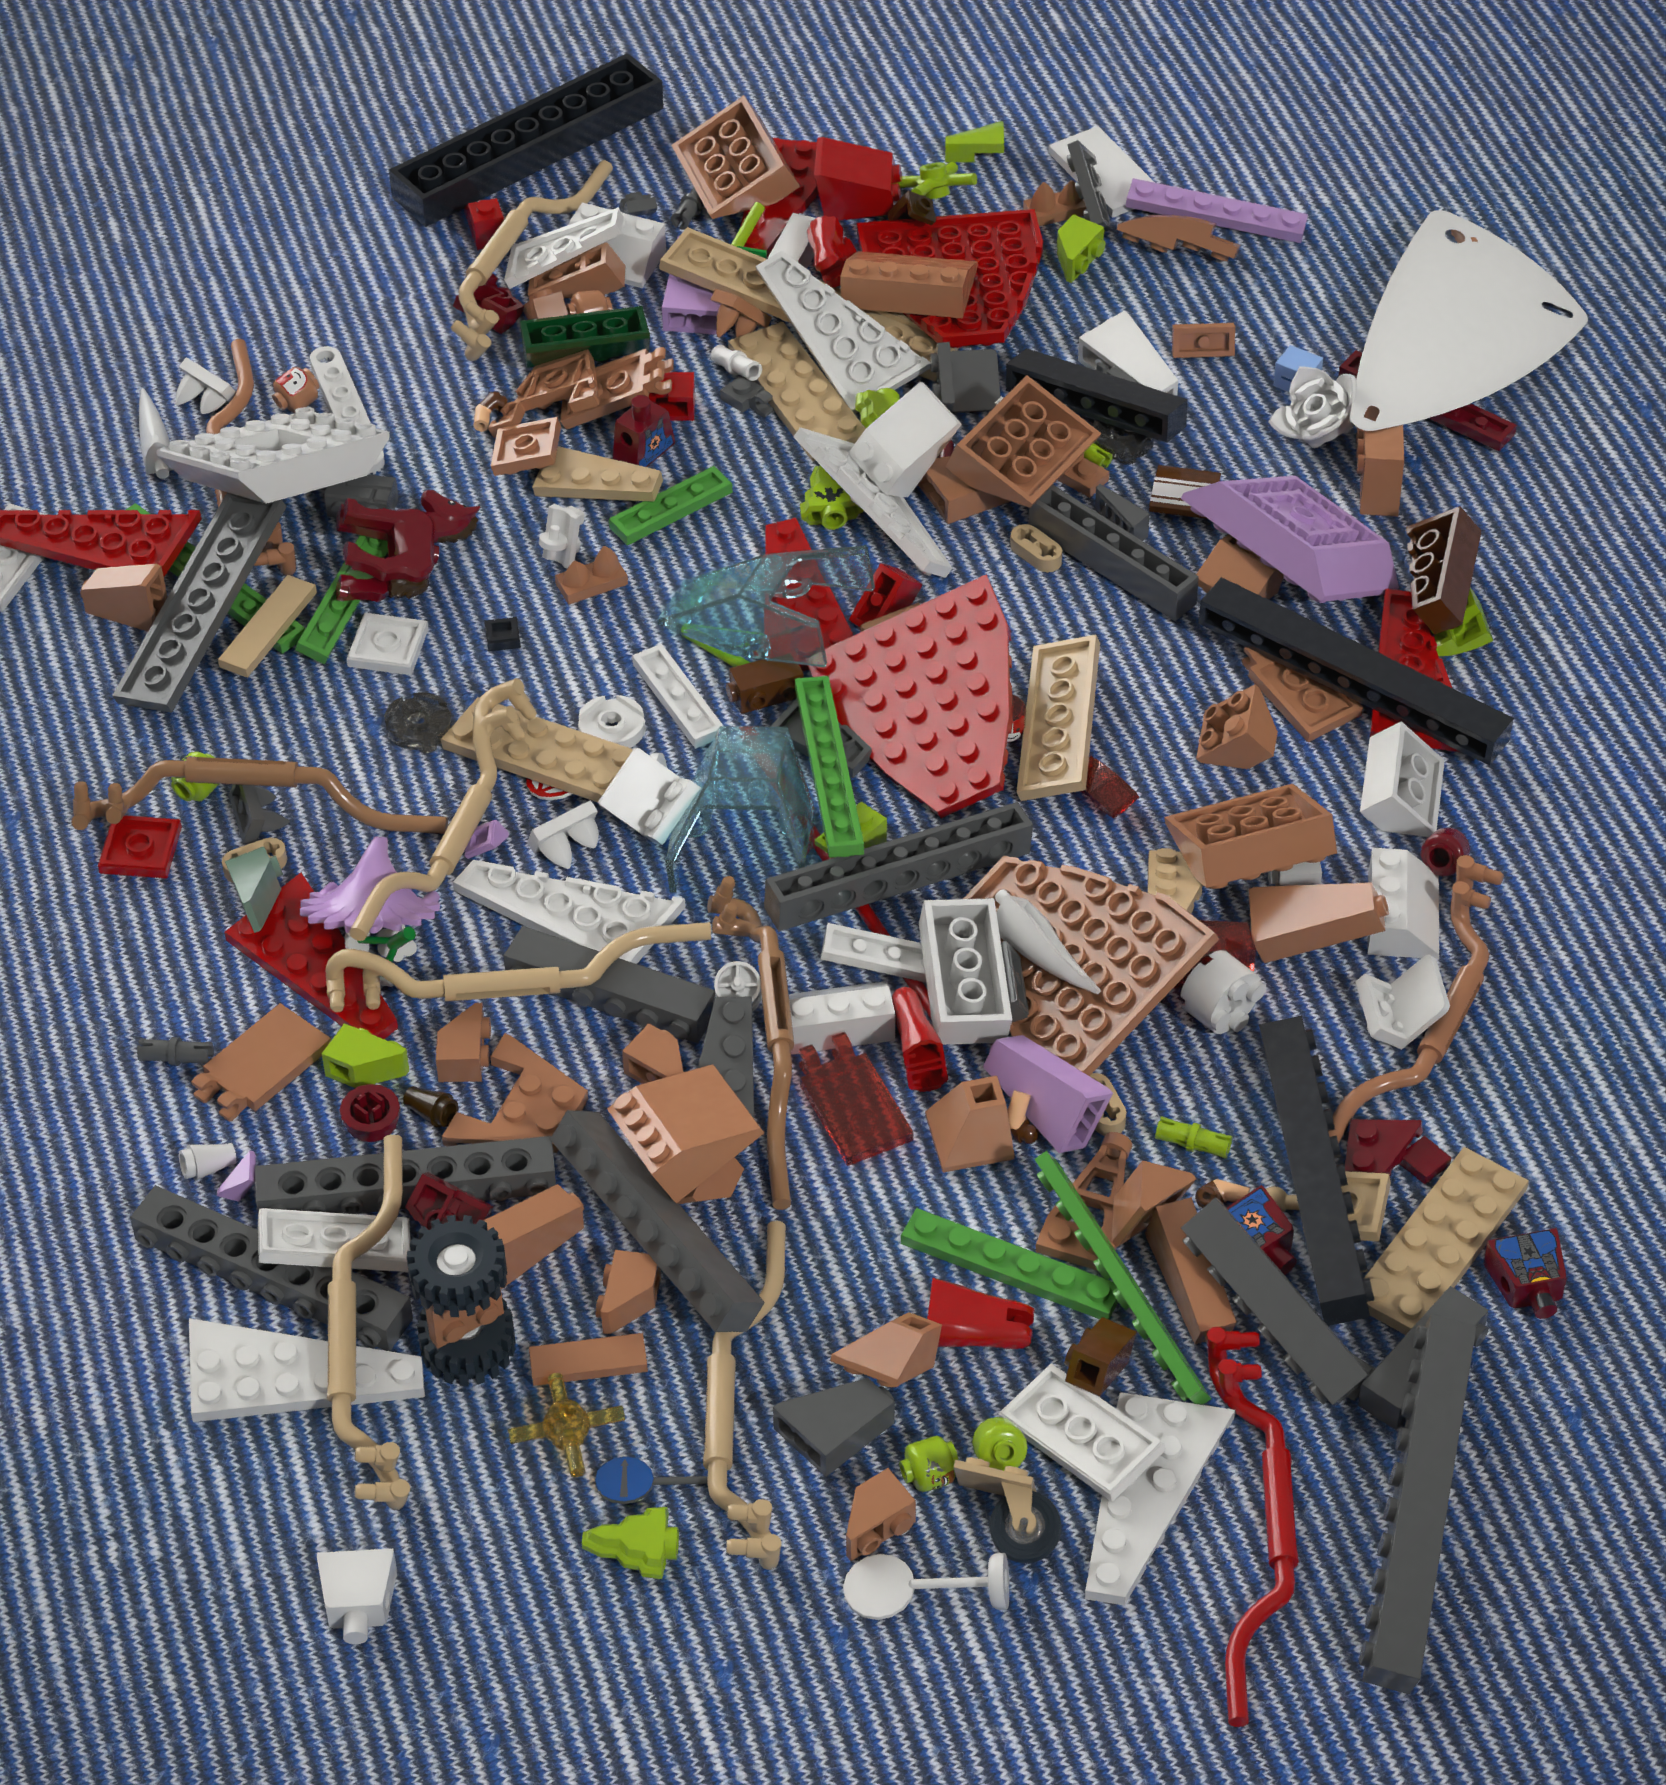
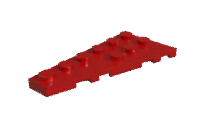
M772 138L800 187L777 203L764 206L765 210L744 247L767 250L768 259L792 213L803 214L819 194L814 176L817 142ZM750 210L744 211L741 226Z
M0 510V545L92 570L107 567L158 564L162 566L163 576L165 577L202 520L200 510H188V514H172L171 510H159L158 514H140L138 510H88L87 515H72L71 510H59L57 515H40L38 510Z
M792 518L765 525V658L792 651L801 670H810L805 659L806 657L854 635L797 519Z
M1385 589L1378 653L1452 688L1442 658L1439 659L1435 638L1431 636L1428 626L1413 610L1411 592ZM1372 709L1370 737L1399 723V721ZM1407 726L1433 749L1460 752Z
M302 872L281 887V891L261 931L254 933L248 917L245 915L224 932L228 943L339 1025L343 1026L345 1023L357 1029L363 1028L372 1035L382 1039H386L398 1029L397 1019L381 994L380 1006L377 1009L372 1010L367 1007L363 990L362 968H344V1008L341 1012H334L330 1008L326 986V965L334 953L346 949L345 939L338 928L324 929V923L310 924L308 923L307 916H300L301 900L310 899V893L314 892Z

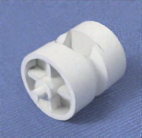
M735 961L724 965L718 971L714 981L716 997L752 996L753 1012L758 1007L762 997L760 976L756 969L748 963Z

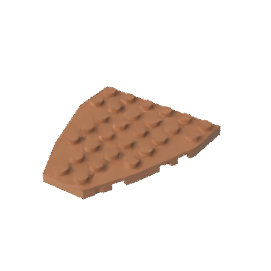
M1003 856L963 898H994L995 900V895L1004 889L1011 896L1027 899L1048 919L1057 937L1072 958L1100 988L1101 992L1095 994L1074 986L1045 971L1016 951L1021 959L1029 1015L1028 1018L1011 1023L1009 1030L1011 1035H1024L1088 1076L1103 1063L1219 940L1215 932L1165 894L1157 892L1156 895L1141 891L1138 886L1132 884L1124 886L1113 882L1109 877L1068 865H1061V868L1045 866L1042 861H1021L1016 857ZM995 900V907L997 912L1000 904Z

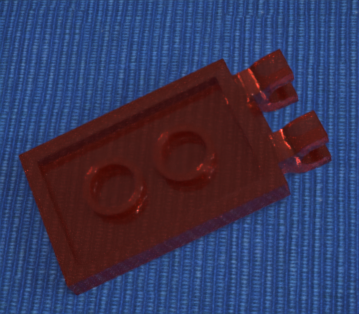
M845 1032L832 1036V1042L836 1047L832 1049V1055L835 1060L822 1065L812 1044L799 1049V1054L803 1061L799 1062V1067L805 1075L800 1077V1087L847 1166L913 1141V1130L867 1054L863 1053L855 1056L852 1044Z

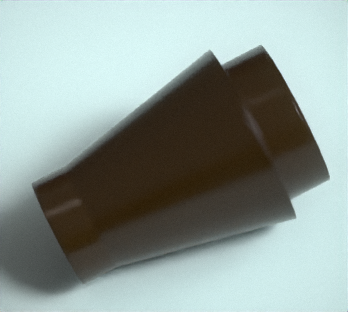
M411 1086L403 1097V1104L406 1107L411 1108L434 1127H448L459 1110L458 1102L449 1093Z

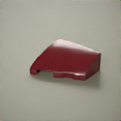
M492 274L483 286H478L474 292V297L479 307L493 310L498 314L499 320L492 329L502 334L518 320L523 312L524 305L511 295L512 292L508 288L498 287L496 285L498 277ZM457 295L453 307L465 313L460 303L459 295Z
M429 1172L422 1173L405 1206L414 1220L418 1221L422 1227L425 1226L428 1230L432 1229L431 1221L439 1218L441 1224L448 1222L447 1216L451 1215L456 1216V1221H463L464 1215L472 1216L473 1224H477L479 1219H487L493 1209L492 1205Z

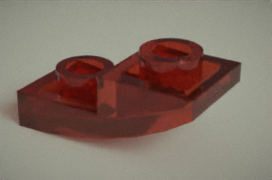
M1093 756L1089 757L1086 790L1080 792L1090 797L1097 809L1115 819L1139 799V796L1114 771Z

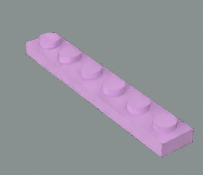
M1135 178L1132 179L1126 200V207L1162 215L1199 218L1217 223L1216 226L1297 243L1302 242L1308 214Z

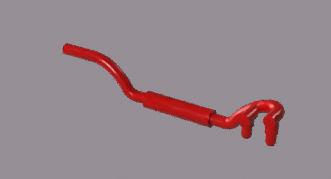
M1212 1327L1207 1332L1209 1374L1215 1390L1223 1402L1230 1409L1235 1410V1414L1265 1433L1266 1450L1262 1453L1268 1562L1269 1566L1274 1569L1275 1587L1255 1602L1237 1622L1230 1635L1225 1656L1228 1723L1234 1727H1243L1249 1723L1245 1665L1249 1642L1262 1623L1273 1613L1285 1606L1294 1594V1568L1298 1566L1299 1559L1296 1545L1291 1474L1292 1459L1291 1452L1286 1448L1285 1433L1281 1422L1274 1415L1249 1401L1244 1396L1239 1382H1243L1242 1380L1260 1379L1262 1377L1261 1365H1242L1241 1363H1236L1233 1359H1227V1350H1241V1348L1259 1346V1333L1225 1331L1221 1327Z

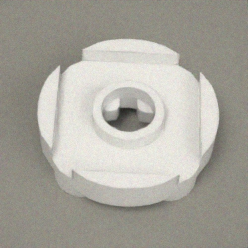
M616 695V700H605V696L596 697L587 702L580 710L578 731L631 748L645 735L644 713L642 707L629 697ZM609 722L612 724L618 722L615 726H607L605 723Z

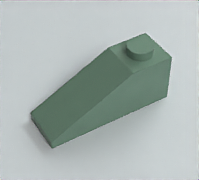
M264 846L225 861L254 933L261 931L281 891L277 877L283 875L276 856L269 858Z

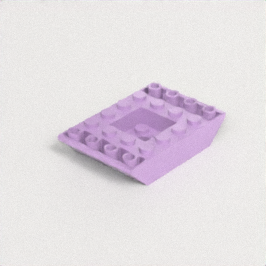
M1297 476L1220 481L1185 492L1181 497L1183 501L1191 506L1190 509L1195 514L1207 517L1214 523L1213 526L1217 530L1230 534L1237 539V544L1240 547L1256 553L1261 557L1260 561L1263 564L1279 570L1284 574L1283 577L1286 581L1305 589L1308 592L1307 595L1316 602L1325 603L1326 601H1343L1350 598L1381 596L1385 594V589L1398 590L1399 588L1389 542Z

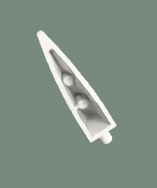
M142 388L139 400V430L146 474L156 473L158 478L164 479L169 476V471L173 469L157 456L156 449L168 447L170 440L156 406L146 390Z
M1004 889L995 895V900L1000 904L996 912L999 934L1004 941L1009 942L1016 951L1050 974L1092 993L1099 994L1101 992L1100 988L1072 958L1057 937L1048 919L1027 899L1011 896Z

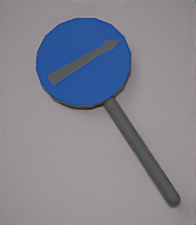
M619 1457L604 1463L600 1467L595 1477L597 1491L604 1499L612 1503L628 1504L646 1497L652 1490L653 1485L707 1484L708 1476L653 1477L651 1468L645 1462L632 1457Z

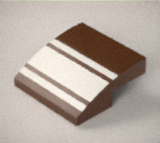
M1158 465L1149 504V512L1208 519L1207 517L1195 514L1190 509L1191 506L1183 501L1181 497L1185 492L1220 482L1221 473Z

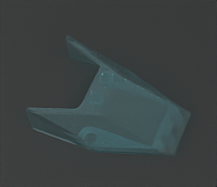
M864 545L763 554L684 580L658 617V625L733 656L826 667L827 658L819 620L774 603L771 599L773 597H801L809 591L812 585L873 592L875 585L868 547ZM791 583L802 584L800 587L796 589L785 588L787 585Z
M720 726L691 780L701 789L671 833L665 858L670 893H677L681 848L686 838L700 837L709 831L712 823L713 809L775 810L779 812L780 831L790 840L798 868L811 865L815 808L788 727ZM698 816L704 820L701 826L692 828Z

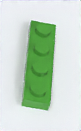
M712 466L657 494L655 502L643 501L609 518V528L628 546L733 493L732 483L715 466Z

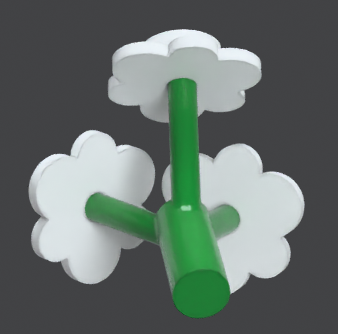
M402 924V930L400 931L382 929L378 936H370L369 932L363 941L353 939L346 932L345 948L369 952V944H379L378 952L380 955L386 957L391 962L393 960L399 962L404 956H412L416 952L417 945L413 941L416 937V932L412 927H405ZM380 976L381 986H394L391 982Z

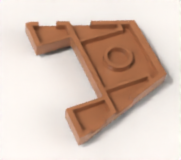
M587 349L535 366L517 388L516 393L518 397L516 400L506 403L500 410L503 417L498 423L495 420L488 426L492 436L496 437L498 428L521 424L526 411L537 407L538 409H545L552 405L553 402L563 399L569 401L568 404L574 413L598 406L600 401L595 364L589 350Z
M504 1033L490 1056L491 1065L519 1074V1078L492 1123L456 1112L442 1135L443 1145L456 1146L457 1143L475 1144L544 1136L552 1137L567 1110L582 1111L588 1101V1090L511 1035ZM552 1142L553 1153H557L559 1149Z

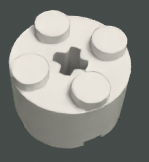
M1215 951L1209 955L1213 960L1207 965H1203L1200 962L1187 977L1181 990V997L1185 1000V1004H1181V1006L1216 1034H1222L1231 1029L1234 1032H1239L1248 1023V1013L1254 1004L1265 994L1266 985L1261 982L1260 977L1227 951Z

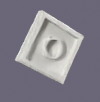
M364 613L347 657L348 667L412 675L428 632V621Z

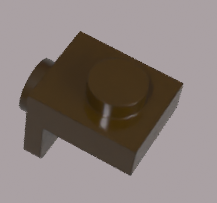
M909 190L887 212L889 221L913 218L929 225H933L936 222L932 199Z

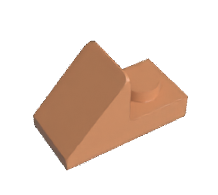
M1083 453L1058 481L1090 498L1096 493V487L1099 484L1104 485L1109 481V471L1085 459Z

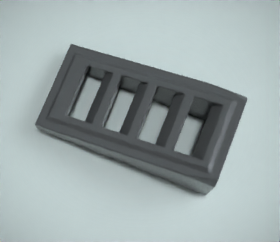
M1099 484L1096 487L1095 511L1144 541L1149 533L1150 514Z

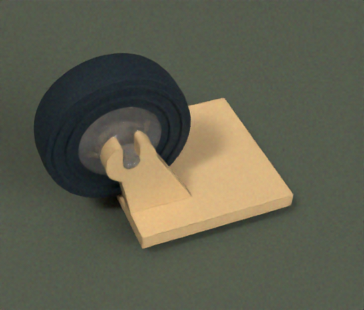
M967 1457L966 1462L955 1460L954 1470L959 1486L1005 1496L993 1509L989 1525L992 1541L1000 1553H1006L1007 1558L1015 1562L1033 1563L1044 1559L1055 1549L1062 1529L1059 1512L1050 1499L1036 1492L1034 1479L1028 1476L1026 1470L1012 1466H1006L1004 1471L990 1468L987 1461L973 1457Z

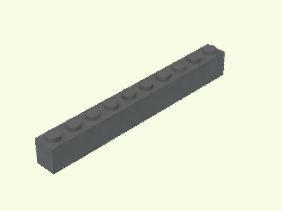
M1436 1314L1430 1315L1424 1327L1420 1325L1417 1327L1413 1339V1348L1418 1349L1417 1358L1411 1361L1407 1374V1382L1412 1383L1411 1394H1406L1401 1409V1416L1407 1417L1405 1428H1400L1397 1436L1395 1450L1401 1451L1399 1462L1394 1463L1389 1484L1395 1486L1394 1495L1388 1498L1385 1506L1383 1519L1389 1521L1387 1533L1383 1532L1377 1555L1383 1557L1381 1569H1376L1373 1577L1371 1591L1377 1593L1375 1605H1370L1365 1621V1628L1371 1629L1369 1642L1365 1641L1363 1643L1359 1657V1665L1364 1666L1362 1682L1405 1694L1411 1693L1421 1677L1477 1327Z

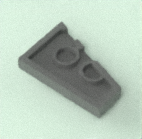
M1079 140L1069 143L1067 146L1070 155L1067 156V162L1073 173L1076 172L1078 178L1075 188L1081 200L1084 199L1087 209L1083 210L1086 220L1103 226L1104 232L1109 231L1112 228L1106 201L1100 191L1097 192V187L1102 186L1099 174L1096 173L1093 167L1097 164L1096 157Z
M796 698L770 726L769 738L809 757ZM838 722L849 775L851 778H854L871 759L872 748L851 728Z

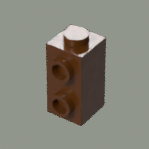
M791 651L729 668L730 682L726 683V692L730 702H736L740 713L743 714L796 699L795 679L804 678Z
M1101 1317L1092 1329L1089 1327L1085 1329L1078 1345L1073 1343L1070 1346L1064 1361V1365L1069 1367L1065 1382L1101 1396L1129 1363L1137 1331Z

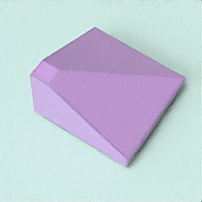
M497 820L477 826L465 849V857L469 859L495 849L508 838L509 832Z
M249 1151L219 1187L217 1196L238 1202L242 1200L255 1182L256 1155L254 1151Z

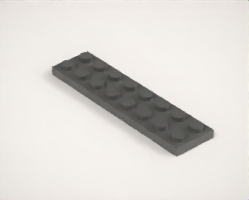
M226 493L112 696L117 704L173 712L285 511L286 505L282 499L266 504L232 493Z

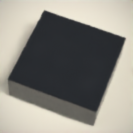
M517 617L484 620L488 652L521 648Z

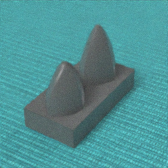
M232 785L229 798L242 843L251 844L256 842L260 832L278 830L290 823V820L282 815L262 808L276 799V796L266 788L254 785Z

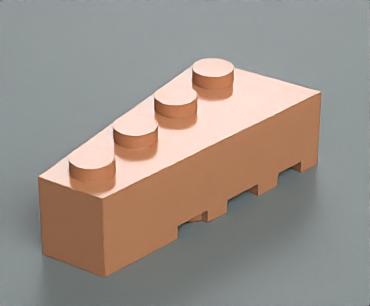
M1369 406L1364 417L1376 421L1380 410L1375 406ZM1403 425L1375 431H1365L1356 427L1357 474H1360V514L1398 517L1404 468Z

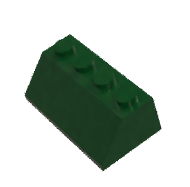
M642 306L520 321L526 368H534L537 365L587 349L595 361H606L611 357L627 356L646 349L649 353L650 332Z

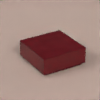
M1423 1136L1406 1149L1407 1153L1403 1156L1400 1165L1425 1185L1450 1165L1452 1157L1426 1136Z

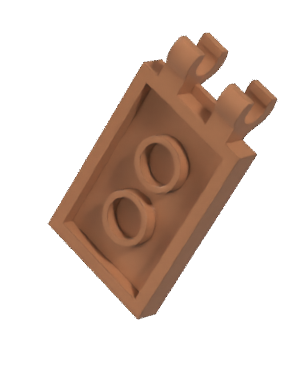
M659 347L651 353L643 349L596 367L599 405L574 413L568 404L569 401L563 399L560 422L567 430L631 406L632 398L637 395L649 397L650 392L661 395L669 393L672 390L671 379L664 382L660 381L664 379V373L673 370L674 360L671 358L662 361L665 358L666 349Z
M1247 647L1244 648L1243 651L1248 657L1242 659V664L1249 670L1248 677L1307 742L1362 715L1363 706L1358 701Z
M279 1003L203 1066L204 1073L198 1074L191 1081L192 1085L198 1088L193 1093L194 1097L203 1103H207L220 1089L226 1090V1092L219 1096L217 1103L224 1107L219 1111V1115L229 1122L233 1121L247 1106L256 1112L317 1061L331 1042V1038Z

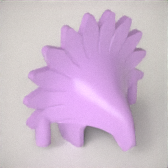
M378 836L373 838L353 872L342 884L338 886L334 882H329L320 892H311L310 899L301 900L300 916H307L308 923L310 924L324 923V929L344 926L345 931L349 933L375 885L386 876L397 873L388 856L387 838ZM412 889L395 891L385 902L369 932L377 933L383 927L400 931L402 930V924L420 926L422 925L421 919H434L435 911L440 910V903H438L440 899L439 894L436 891H431L423 898H420L412 892Z

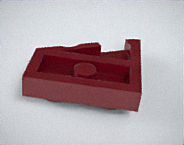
M1351 1119L1345 1171L1386 1173L1391 1176L1392 1169L1401 1163L1403 1156L1407 1153L1406 1148L1413 1138H1419L1422 1135V1121Z

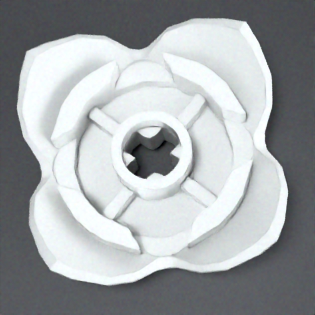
M1299 366L1290 385L1291 405L1277 409L1270 418L1269 424L1280 434L1303 440L1312 448H1318L1324 443L1335 439L1340 434L1350 431L1354 426L1350 420L1352 403L1356 398L1357 382L1355 376L1343 374L1335 381L1326 372L1318 368Z

